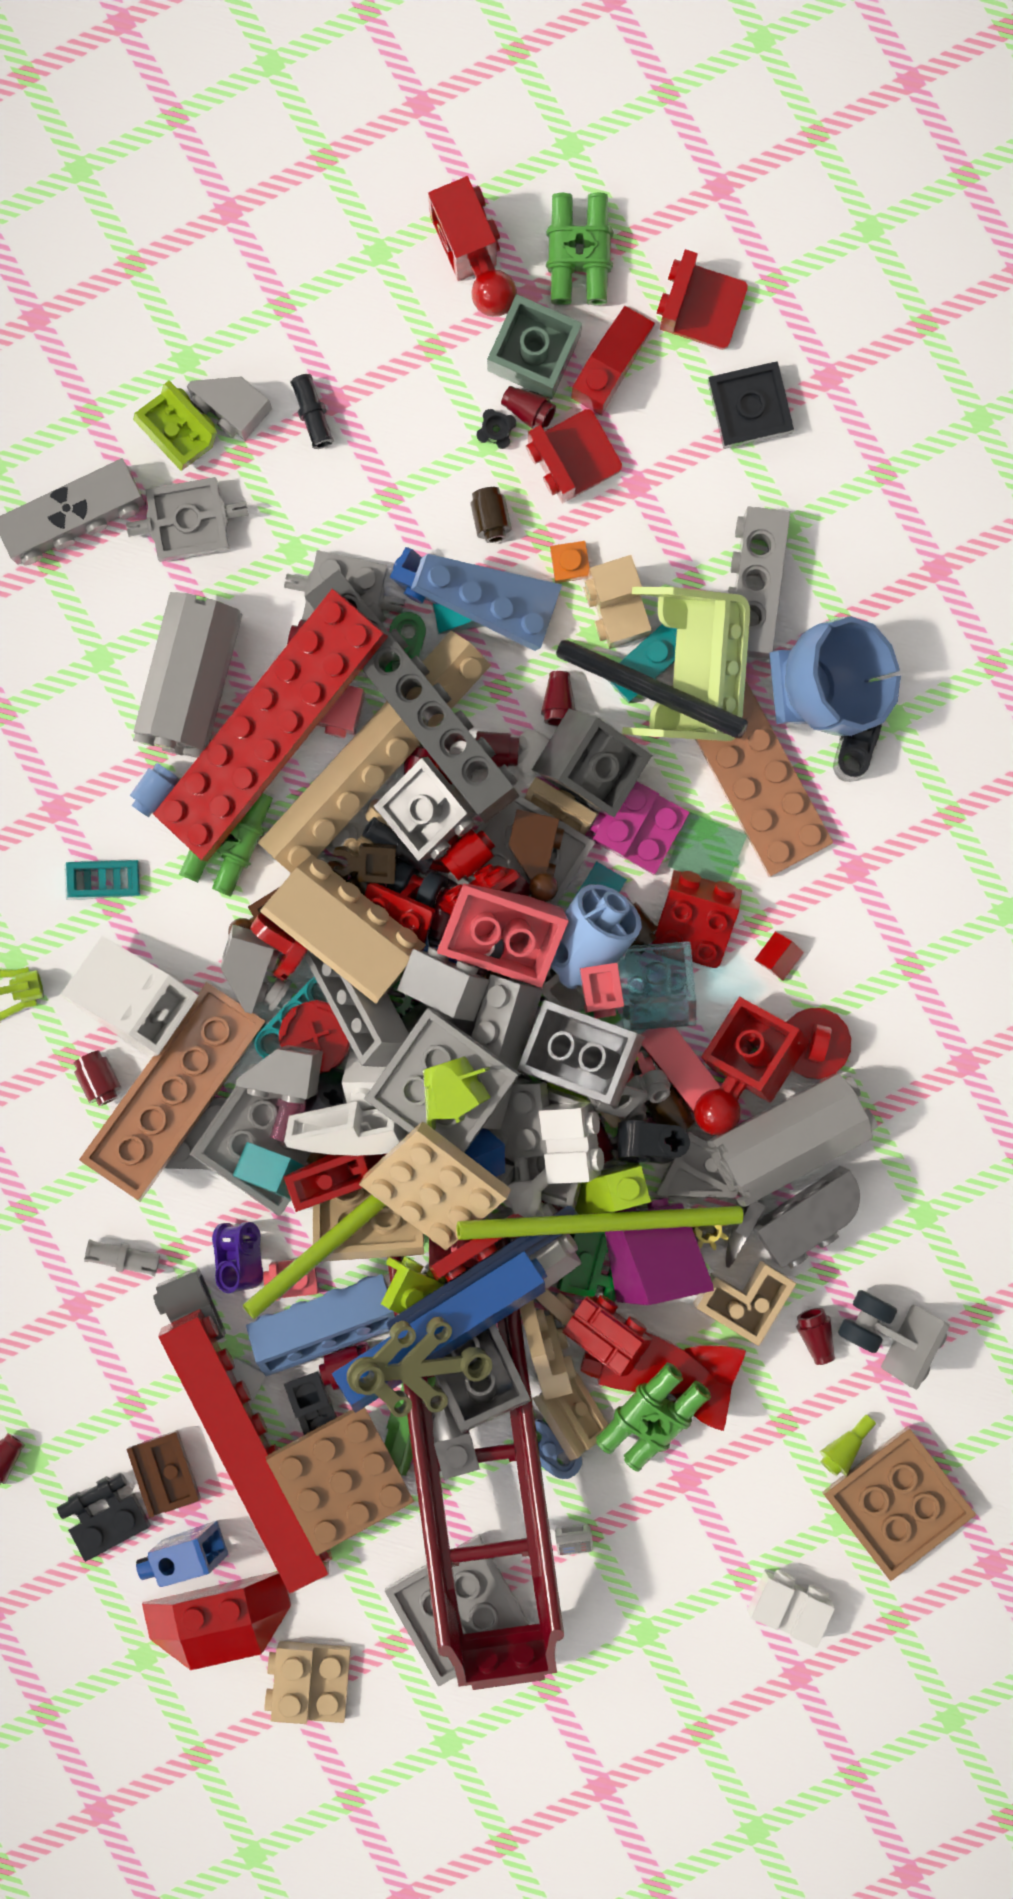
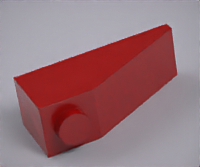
M624 305L572 386L571 399L602 416L655 326V322Z
M329 1154L283 1176L295 1212L363 1188L359 1185L363 1176L386 1154L359 1156Z

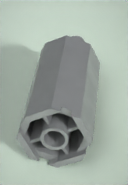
M169 592L133 730L135 733L133 741L148 746H161L162 751L180 756L185 754L198 758L210 743L243 614L240 613L239 609L217 600L207 598L204 601L196 599L197 595Z
M840 1073L831 1074L743 1121L732 1130L707 1141L709 1148L717 1149L711 1156L718 1167L724 1183L730 1192L738 1189L742 1195L736 1199L740 1206L746 1207L873 1139L872 1131L878 1128V1124L869 1109L864 1110L858 1099V1096L861 1095L860 1089L851 1076L844 1079Z

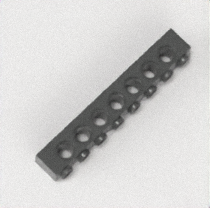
M337 570L305 596L306 600L315 610L330 590L334 589L388 635V638L363 667V672L484 823L488 822L519 797V794L513 787L518 780L505 764L498 768L491 758L496 753L483 737L476 741L469 732L474 726L461 710L456 713L451 710L447 703L452 699L438 682L434 686L430 684L425 677L430 671L416 655L412 659L409 658L404 651L408 644L398 631L393 629L390 633L382 624L387 618L377 605L372 602L367 606L361 598L366 592L353 576L346 579ZM394 660L400 661L397 670L391 673L385 672L389 662ZM414 687L422 688L421 694L416 699H406L410 689ZM433 715H444L440 725L436 727L428 726V721ZM455 742H466V747L460 754H450V748ZM481 768L488 769V775L483 781L472 782V775L476 770Z

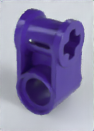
M243 1222L239 1226H233L231 1223L218 1224L212 1234L217 1286L221 1291L228 1294L257 1288L263 1280L260 1248L261 1234L258 1226L253 1222ZM243 1236H250V1239H243ZM223 1238H230V1242H224Z

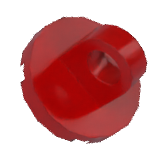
M258 914L250 928L259 939L282 952L272 975L282 981L287 980L288 976L298 967L308 949L264 914Z
M314 1000L299 1004L292 1008L282 1020L279 1031L280 1046L292 1045L323 1051L320 1073L329 1072L336 1068L349 1054L351 1045L329 1003Z
M807 1008L796 1012L786 1021L800 1029L809 1041L806 1049L792 1069L794 1073L805 1078L822 1079L835 1074L846 1064L851 1053L852 1038L847 1024L838 1014L825 1008Z

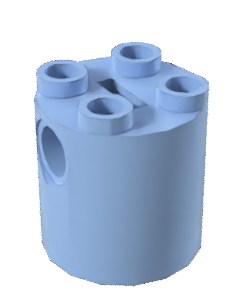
M587 885L581 888L565 910L569 921L551 963V968L559 975V980L564 986L575 989L578 985L582 986L580 968L618 963L637 938L642 928L641 918L636 908L625 896L612 888L603 885Z

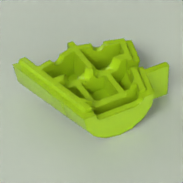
M466 1056L423 1069L427 1125L435 1130L436 1119H455L456 1123L465 1120L464 1115L490 1099L491 1097L484 1085L476 1078L478 1077L477 1074L490 1070V1067L474 1071Z

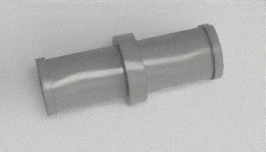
M89 1239L84 1262L115 1267V1271L121 1273L125 1269L155 1277L160 1254L130 1249L129 1244L122 1243L121 1246H116Z

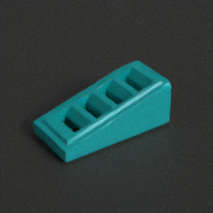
M139 860L66 862L64 864L66 900L140 896ZM120 869H127L128 889H121ZM106 870H112L113 889H107ZM83 871L84 890H77L76 872ZM91 871H98L97 890H92Z

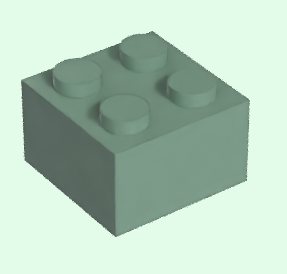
M516 294L487 358V371L537 394L549 397L552 400L581 337L582 323Z

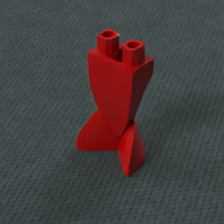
M646 1330L645 1334L652 1338L651 1344L640 1357L632 1372L627 1376L620 1377L590 1353L584 1352L580 1366L581 1372L596 1378L599 1385L636 1392V1387L639 1384L648 1383L667 1362L673 1364L682 1373L683 1380L669 1394H672L677 1400L694 1381L702 1383L709 1390L711 1398L693 1416L707 1426L724 1431L732 1386L746 1354V1350L743 1348L726 1345H701L682 1349L658 1334Z

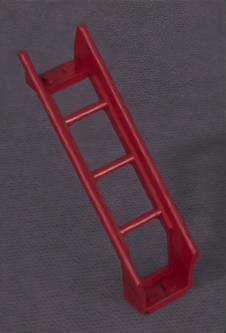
M504 1237L496 1242L497 1249L499 1250L510 1243V1238ZM404 1256L391 1257V1258L396 1259V1260L402 1262ZM388 1265L391 1284L397 1270ZM520 1308L497 1323L499 1333L531 1401L510 1411L514 1443L475 1448L478 1463L509 1459V1462H517L527 1538L450 1549L440 1474L441 1468L434 1446L433 1413L425 1406L422 1398L403 1383L404 1392L412 1401V1409L407 1414L437 1649L439 1655L448 1657L454 1666L458 1687L471 1685L472 1690L545 1680V1675L557 1673L555 1648L557 1641L564 1638ZM424 1376L422 1378L428 1383V1378L435 1376ZM522 1554V1557L529 1556L539 1624L463 1634L453 1567L459 1566L461 1562Z

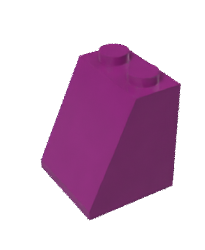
M668 1197L650 1199L651 1202L647 1203V1207L636 1209L635 1206L616 1212L684 1209L683 1203H669ZM692 1227L605 1232L615 1296L618 1303L653 1305L714 1291L712 1280Z

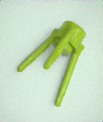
M29 967L17 970H0V978H15L9 980L8 986L0 987V995L11 993L14 1001L21 1000V1002L1 1011L0 1021L25 1008L37 1006L36 999L44 998L43 985L38 970L30 971Z

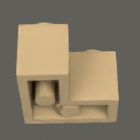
M632 555L589 568L588 579L584 580L585 587H583L589 608L595 606L599 620L594 621L600 642L606 640L609 649L648 637L652 629L641 595L632 594V587H642Z
M760 1261L742 1291L711 1272L710 1278L714 1291L698 1294L693 1304L701 1312L755 1345L760 1346L797 1283L765 1262Z

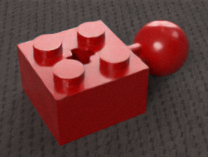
M465 176L428 192L430 219L457 281L475 275L476 279L472 285L471 297L476 309L489 317L505 315L517 294V288L514 280L507 273L496 270L494 267L497 265V252L500 251L498 243L500 234L493 218L486 219V213L483 208L486 206V202L479 185L473 187L469 177Z
M739 996L701 1056L713 1071L724 1076L726 1079L719 1089H711L698 1098L694 1108V1116L698 1126L711 1135H722L735 1128L741 1116L738 1099L745 1089L772 1103L809 1044L801 1030ZM753 1049L757 1050L755 1053L751 1054V1051Z

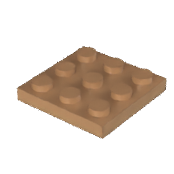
M365 1407L357 1413L352 1409L265 1456L270 1469L317 1556L414 1503L403 1478Z
M908 1426L849 1470L847 1476L843 1475L822 1491L823 1495L890 1582L976 1516V1513Z

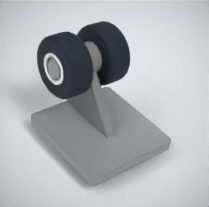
M859 1290L853 1300V1306L861 1311L855 1322L844 1319L838 1334L871 1353H876L883 1341L881 1336L874 1333L875 1330L893 1339L894 1341L881 1365V1369L917 1390L928 1377L930 1365L938 1349L946 1341L950 1324L913 1304L899 1331L896 1332L880 1324V1321L891 1324L897 1314V1308L866 1291Z

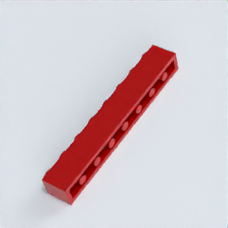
M198 1309L162 1327L158 1338L289 1594L329 1575V1561L332 1560V1554L330 1549L318 1556L315 1554L266 1461L265 1456L278 1450L276 1444L270 1446L264 1435L268 1432L267 1426L259 1412L253 1413L248 1403L252 1398L243 1380L237 1382L232 1372V1369L235 1368L233 1358L227 1348L221 1350L215 1338L219 1336L213 1319L211 1316L204 1317L201 1309Z

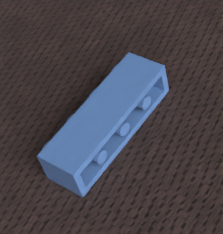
M383 1275L364 1277L357 1284L343 1289L329 1290L322 1297L308 1302H297L287 1310L276 1314L262 1315L255 1322L246 1324L255 1362L265 1377L388 1332L389 1329L386 1323L394 1317V1311L381 1305L389 1288Z

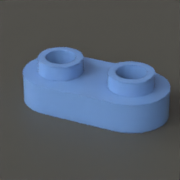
M535 1419L536 1431L542 1436L540 1441H538L541 1467L559 1479L572 1478L579 1472L582 1466V1456L566 1464L559 1463L557 1456L564 1452L548 1424L543 1420Z

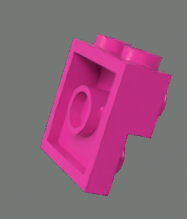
M637 781L615 817L599 812L590 828L591 831L596 833L592 840L596 844L655 875L690 812Z

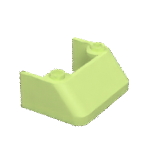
M632 587V594L658 597V617L660 622L665 627L677 629L673 687L743 718L750 625V606L747 599L738 594L678 587ZM656 703L651 710L649 729L623 727L622 734L717 741H732L735 739L726 733L659 703Z

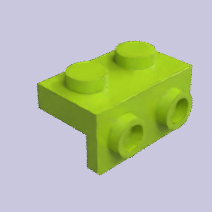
M170 380L163 384L161 394L136 411L133 416L134 422L180 471H183L213 448L217 435L213 421L206 414H201L191 403L188 394L182 388H177Z
M404 1256L402 1262L389 1257L386 1264L396 1269L397 1272L381 1305L396 1313H401L446 1284L447 1279L443 1276L436 1280L429 1267L425 1273L422 1271L424 1267L422 1264Z

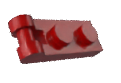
M512 1214L507 1218H523V1216ZM503 1238L472 1239L431 1265L429 1269L436 1280L445 1276L449 1282L467 1270L464 1263L474 1256L480 1262L496 1252L498 1249L495 1243Z

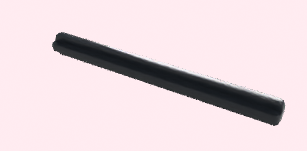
M562 640L559 643L556 656L568 663L734 738H742L747 730L748 721L574 642Z

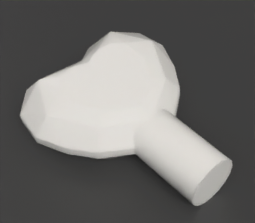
M526 730L519 736V746L522 752L518 757L517 767L524 774L534 775L536 773L531 769L550 739L537 730Z
M546 1168L532 1181H514L509 1184L508 1187L511 1188V1191L504 1204L513 1209V1214H519L523 1217L536 1216L541 1204V1192L549 1185L547 1183Z

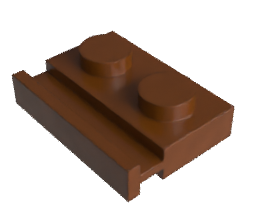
M178 1430L128 1446L126 1450L149 1518L200 1501L201 1496Z

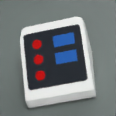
M590 1525L556 1528L555 1540L559 1556L593 1551Z

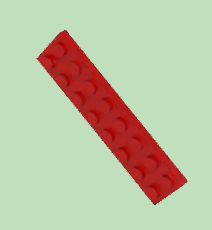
M331 589L153 815L201 861L208 862L388 638V635L338 591Z

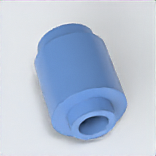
M156 763L153 769H147L129 795L135 799L131 806L149 818L179 782L180 778L159 763Z

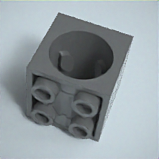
M568 709L531 770L557 788L571 793L584 806L615 817L653 755L600 718Z

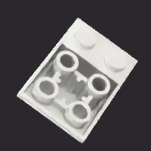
M103 936L99 938L60 994L61 997L147 1057L159 1055L199 996L168 973Z

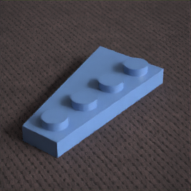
M426 554L421 558L411 590L536 651L542 647L562 584Z

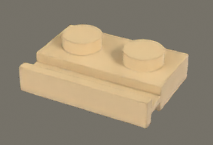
M576 1370V1377L570 1378L573 1393L544 1400L543 1393L541 1392L532 1398L570 1461L582 1456V1453L597 1444L596 1436L608 1426L606 1419Z

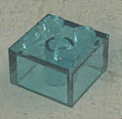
M690 942L630 946L618 961L624 1007H622L623 1028L627 1030L697 1026L696 992Z

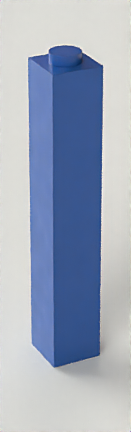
M525 1251L410 1323L416 1332L415 1341L410 1346L402 1348L388 1364L399 1363L427 1334V1323L434 1317L444 1318L451 1326L452 1334L446 1342L440 1343L424 1360L443 1358L546 1292L543 1279L547 1278V1274L537 1258L530 1260ZM444 1326L438 1327L434 1334L442 1332ZM408 1330L402 1331L398 1338L405 1337ZM391 1337L383 1340L332 1373L337 1385L355 1413L379 1397L376 1394L363 1395L354 1392L348 1385L347 1371L357 1359L373 1357ZM369 1371L363 1373L360 1378L367 1376ZM401 1380L385 1381L392 1389L403 1383Z

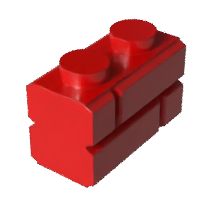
M599 1295L598 1298L596 1296H586L562 1333L620 1377L629 1375L652 1342V1338L645 1334L647 1327L631 1316L626 1320L616 1312L617 1304L606 1296Z

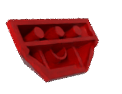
M278 1571L142 1603L149 1639L190 1671L262 1655L291 1607L289 1592Z

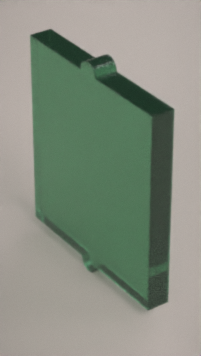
M690 812L680 835H677L674 840L676 845L667 867L681 872L691 871L700 875L701 878L714 882H729L734 867L740 864L738 857L747 835Z

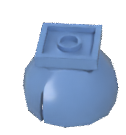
M853 616L838 617L819 623L805 631L792 650H777L769 653L776 724H808L814 730L834 736H852L884 723L898 702L901 676L869 682L873 678L900 671L892 644L873 623Z

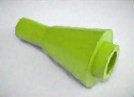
M865 1414L851 1431H847L819 1451L823 1457L820 1463L835 1476L839 1473L847 1476L861 1448L862 1440L873 1429L876 1422Z

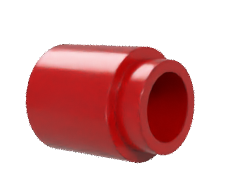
M471 829L453 843L449 850H446L447 854L441 858V861L455 878L460 881L465 876L467 878L472 876L495 857L490 851L495 845L483 830L476 834Z

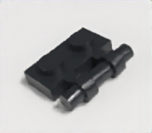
M122 1472L111 1478L105 1476L96 1482L97 1485L82 1494L78 1491L68 1496L67 1502L57 1506V1512L62 1520L73 1514L78 1517L80 1522L70 1527L68 1531L85 1562L151 1526L135 1493L124 1499L120 1498L117 1491L128 1485ZM101 1499L106 1500L109 1507L93 1515L88 1506Z

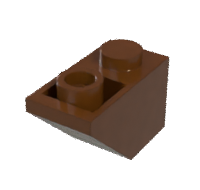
M517 809L509 840V849L529 881L539 873H548L554 877L556 864L549 862L552 849L560 850L565 829L558 828V818Z

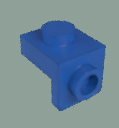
M405 547L401 556L394 563L390 578L405 591L403 594L419 604H423L424 600L438 605L439 603L411 590L422 557L415 550Z

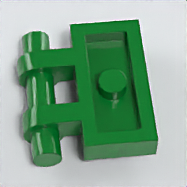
M605 1232L571 1234V1237L578 1246V1250L575 1253L580 1259L581 1264L558 1281L557 1289L586 1297L595 1296L597 1286L600 1285L604 1286L603 1295L615 1303L616 1296L611 1266L608 1274L601 1273L606 1253L608 1254Z

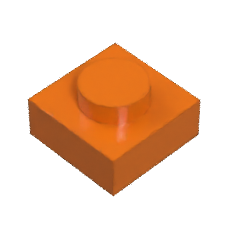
M586 541L550 546L555 583L588 579L590 567Z

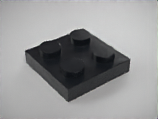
M778 361L708 377L707 383L723 449L793 434L794 426Z

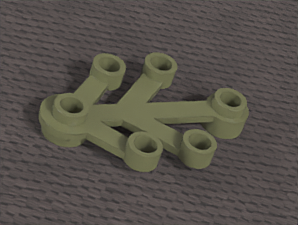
M434 1317L427 1323V1334L399 1363L388 1364L402 1348L413 1344L416 1338V1332L412 1326L406 1321H399L390 1329L391 1338L373 1357H362L351 1364L347 1371V1382L350 1388L358 1394H376L386 1403L388 1409L395 1417H404L411 1411L412 1401L405 1392L400 1390L394 1391L385 1382L401 1380L422 1398L429 1411L437 1413L447 1406L448 1397L440 1387L431 1386L422 1377L463 1372L469 1380L481 1381L490 1374L492 1360L479 1347L467 1348L460 1356L424 1360L440 1343L446 1342L452 1334V1328L444 1318ZM444 1326L442 1332L434 1334L438 1327ZM408 1330L405 1337L398 1338L402 1331ZM477 1358V1360L473 1364L469 1365V1363L473 1359ZM369 1371L367 1376L360 1378L363 1373ZM440 1396L435 1403H430L433 1397ZM404 1400L400 1407L394 1408L398 1401Z

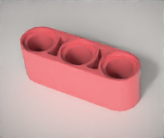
M665 1015L640 1034L644 1036L642 1047L651 1056L658 1068L665 1073L668 1081L693 1113L695 1104L703 1093L721 1087Z

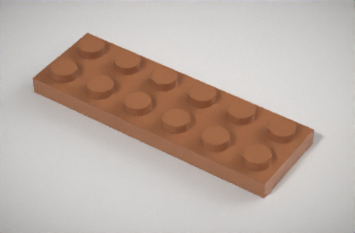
M745 679L743 719L748 721V727L742 738H735L732 741L695 739L764 870L768 877H771L833 844V841Z
M208 982L205 983L197 994L199 996L159 1055L151 1058L79 1158L80 1162L139 1202L142 1201L252 1046L258 1033L267 1024L265 1020L256 1014L245 1012L241 1004Z

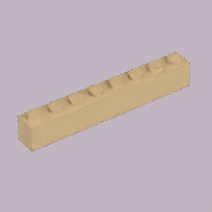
M450 631L423 661V664L430 671L425 676L432 686L438 682L452 699L447 703L451 709L491 667V664L469 641L453 631ZM414 687L410 689L406 699H416L421 694L422 688ZM387 701L258 842L261 847L290 873L311 855L317 858L421 744ZM433 715L428 721V726L436 727L444 718V715Z

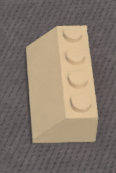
M311 855L296 867L260 911L375 1004L402 978L412 950L422 951L426 946L412 930L400 925L389 916L383 907L375 905L361 894L354 884L346 882L325 861L317 859L314 855Z

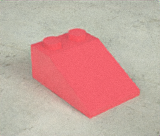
M463 883L437 953L542 988L569 920L562 907L525 895ZM500 939L504 940V952L500 959L484 955L489 953Z

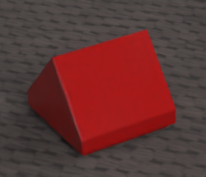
M775 931L754 961L781 981H784L804 952L792 940Z

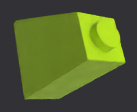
M639 1163L618 1165L601 1170V1175L590 1182H582L575 1208L577 1213L616 1212L650 1203L651 1200L642 1166Z

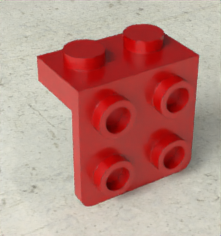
M685 249L681 261L674 259L668 276V280L674 282L670 294L663 292L656 313L662 315L659 330L725 350L730 344L748 285L743 280L697 266L698 253Z
M584 409L544 431L541 425L528 431V444L525 445V448L535 465L540 463L546 475L542 478L548 491L552 496L557 494L562 504L618 474L622 469V463L591 409Z
M673 870L667 898L657 925L658 928L654 934L657 939L652 942L653 950L710 968L719 967L740 910L742 890L725 881L714 882L701 878L700 875L691 871L681 872Z

